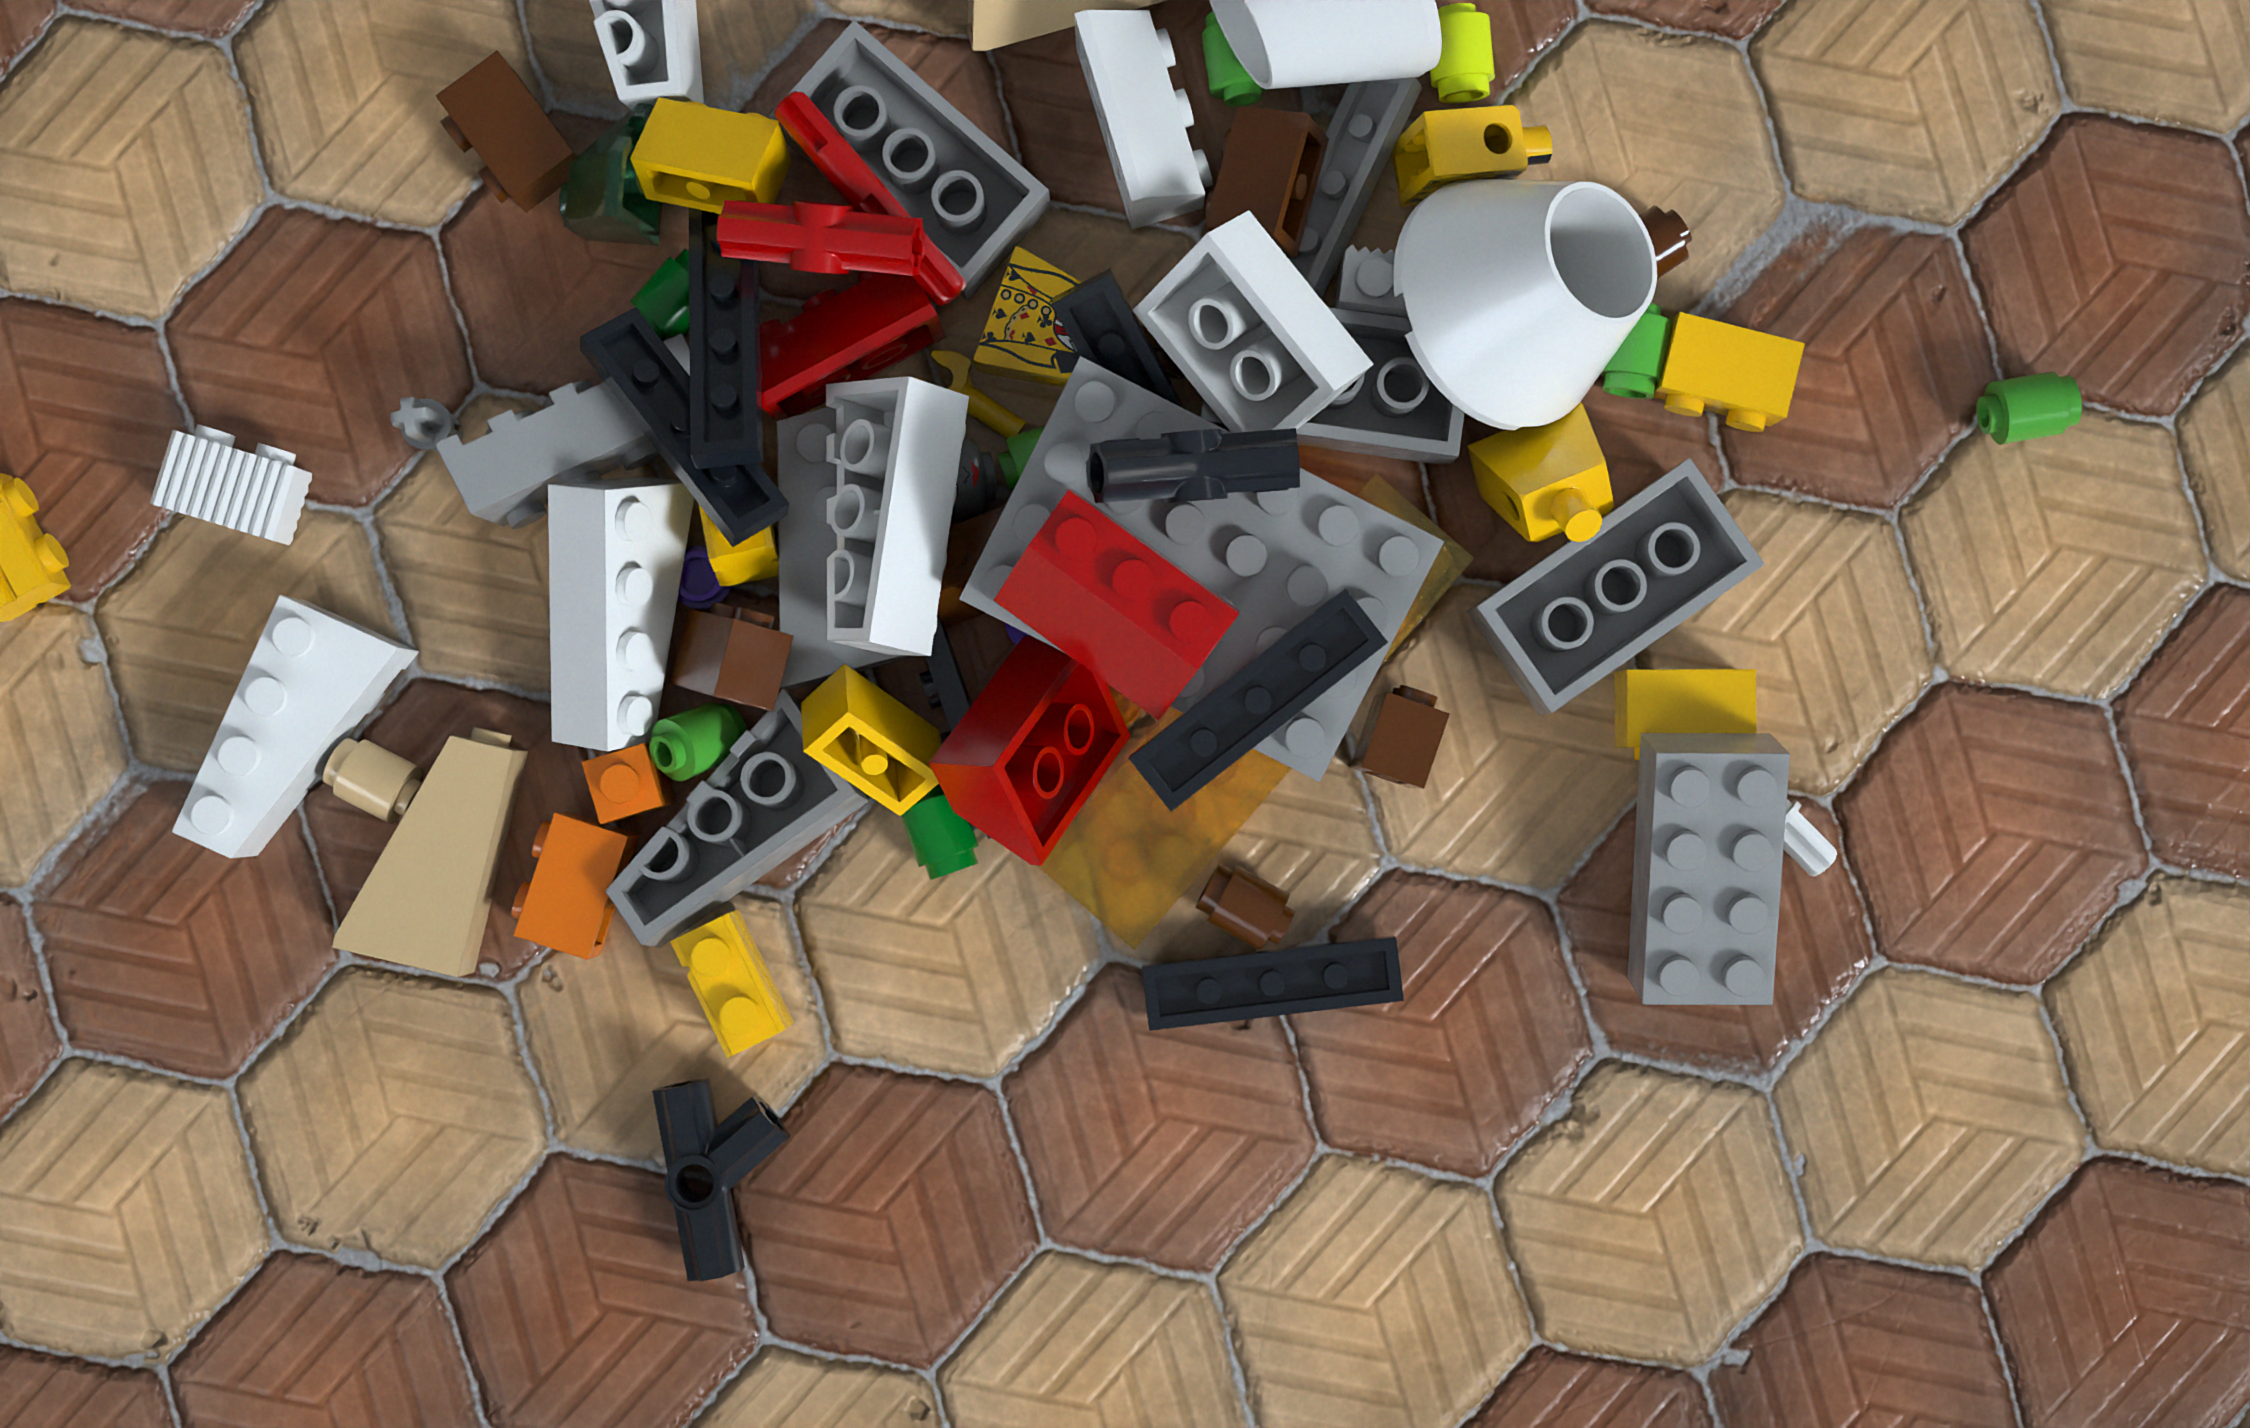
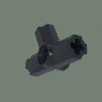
M710 1078L694 1079L656 1088L652 1093L667 1167L665 1192L668 1200L674 1205L687 1280L707 1281L740 1272L745 1268L730 1189L790 1138L791 1135L781 1118L769 1104L762 1101L756 1094L751 1096L718 1125ZM699 1164L711 1172L713 1177L712 1192L698 1194L687 1186L684 1179V1171L687 1165Z

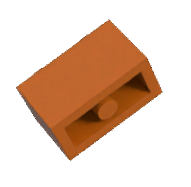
M555 812L552 821L545 820L536 834L532 856L539 860L531 883L524 881L515 897L511 916L519 920L513 936L586 960L600 956L616 910V906L605 890L632 861L640 835L608 824H600L599 821L571 812Z

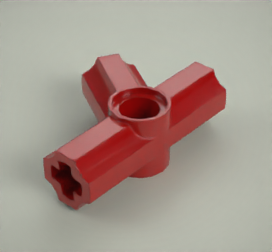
M724 200L722 212L718 216L717 241L720 244L722 257L790 263V269L807 272L848 274L849 270L915 276L919 275L920 265L925 254L926 234L923 229V219L919 217L853 211V206L833 203L794 201L791 205L743 200Z

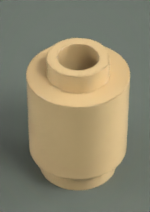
M351 738L344 739L333 751L323 773V782L333 787V794L336 797L389 824L395 822L401 815L404 816L423 783L421 782L422 768L366 739L359 743Z

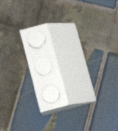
M1084 10L1074 13L1077 54L1131 230L1202 209L1205 199L1204 188L1213 186L1203 149L1192 151L1185 128L1194 126L1193 114L1184 88L1173 90L1167 68L1175 66L1176 62L1166 28L1155 30L1149 10Z
M1249 210L1208 232L1132 310L1231 433L1296 428L1297 430L1334 401L1374 365Z

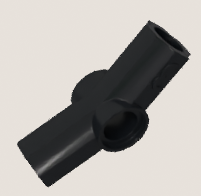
M1296 428L1223 434V429H1205L1162 433L1159 439L1107 440L1090 444V454L1086 461L1087 484L1093 493L1095 503L1165 498L1166 503L1225 499L1228 498L1227 493L1289 490V488L1300 487Z

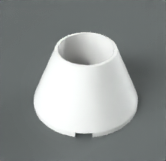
M1209 0L1220 28L1237 59L1249 76L1264 89L1420 77L1425 72L1435 68L1441 57L1442 36L1435 0Z
M1467 179L1447 184L1423 199L1409 215L1397 242L1393 266L1395 297L1404 296L1407 314L1413 329L1405 337L1425 374L1436 388L1464 413L1487 425L1506 430L1545 426L1571 412L1589 391L1646 311L1653 299L1657 283V263L1653 244L1645 225L1636 211L1612 189L1598 183L1581 181Z

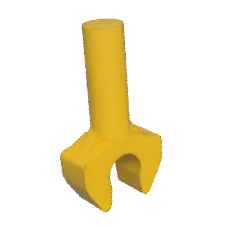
M932 351L931 356L934 362L953 374V382L948 389L969 396L967 413L1005 438L1022 433L1027 424L1026 421L973 386L970 377L972 370L970 359L955 351Z

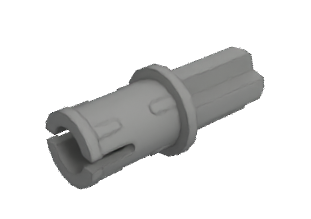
M406 396L400 399L401 409L390 413L392 426L401 430L403 438L410 445L421 450H434L438 452L434 443L455 434L458 435L460 441L463 437V432H459L454 428L461 426L460 421L450 414L443 404L433 399L418 400L414 397Z

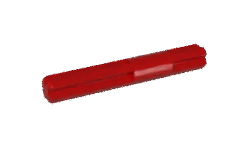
M794 91L777 105L774 110L777 120L808 154L814 164L850 206H853L855 211L911 217L805 93ZM926 235L925 254L920 265L919 275L912 277L935 304L945 306L962 293L966 287V281Z

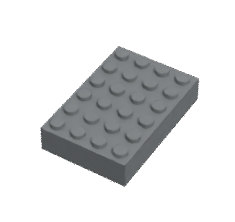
M1080 356L959 599L1062 651L996 603L994 598L1027 546L1069 489L1077 491L1239 610V615L1170 705L1172 708L1184 713L1345 587L1388 643L1253 748L1320 782L1444 541L1301 468L1300 487L1289 488V490L1227 493L1228 498L1175 503H1166L1165 498L1095 503L1093 493L1087 484L1086 461L1090 454V444L1120 439H1159L1162 433L1223 428ZM1223 429V434L1231 433Z

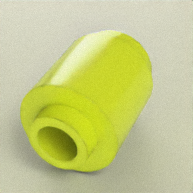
M1455 3L1439 8L1438 15L1442 36L1441 57L1437 66L1430 70L1431 86L1438 89L1439 101L1443 103H1466L1489 96V82L1495 78L1489 15L1476 12V6L1472 3Z

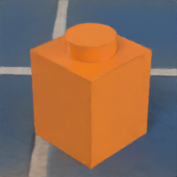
M642 743L581 762L600 824L620 822L676 804L668 776L659 770L652 761L649 750L650 743Z

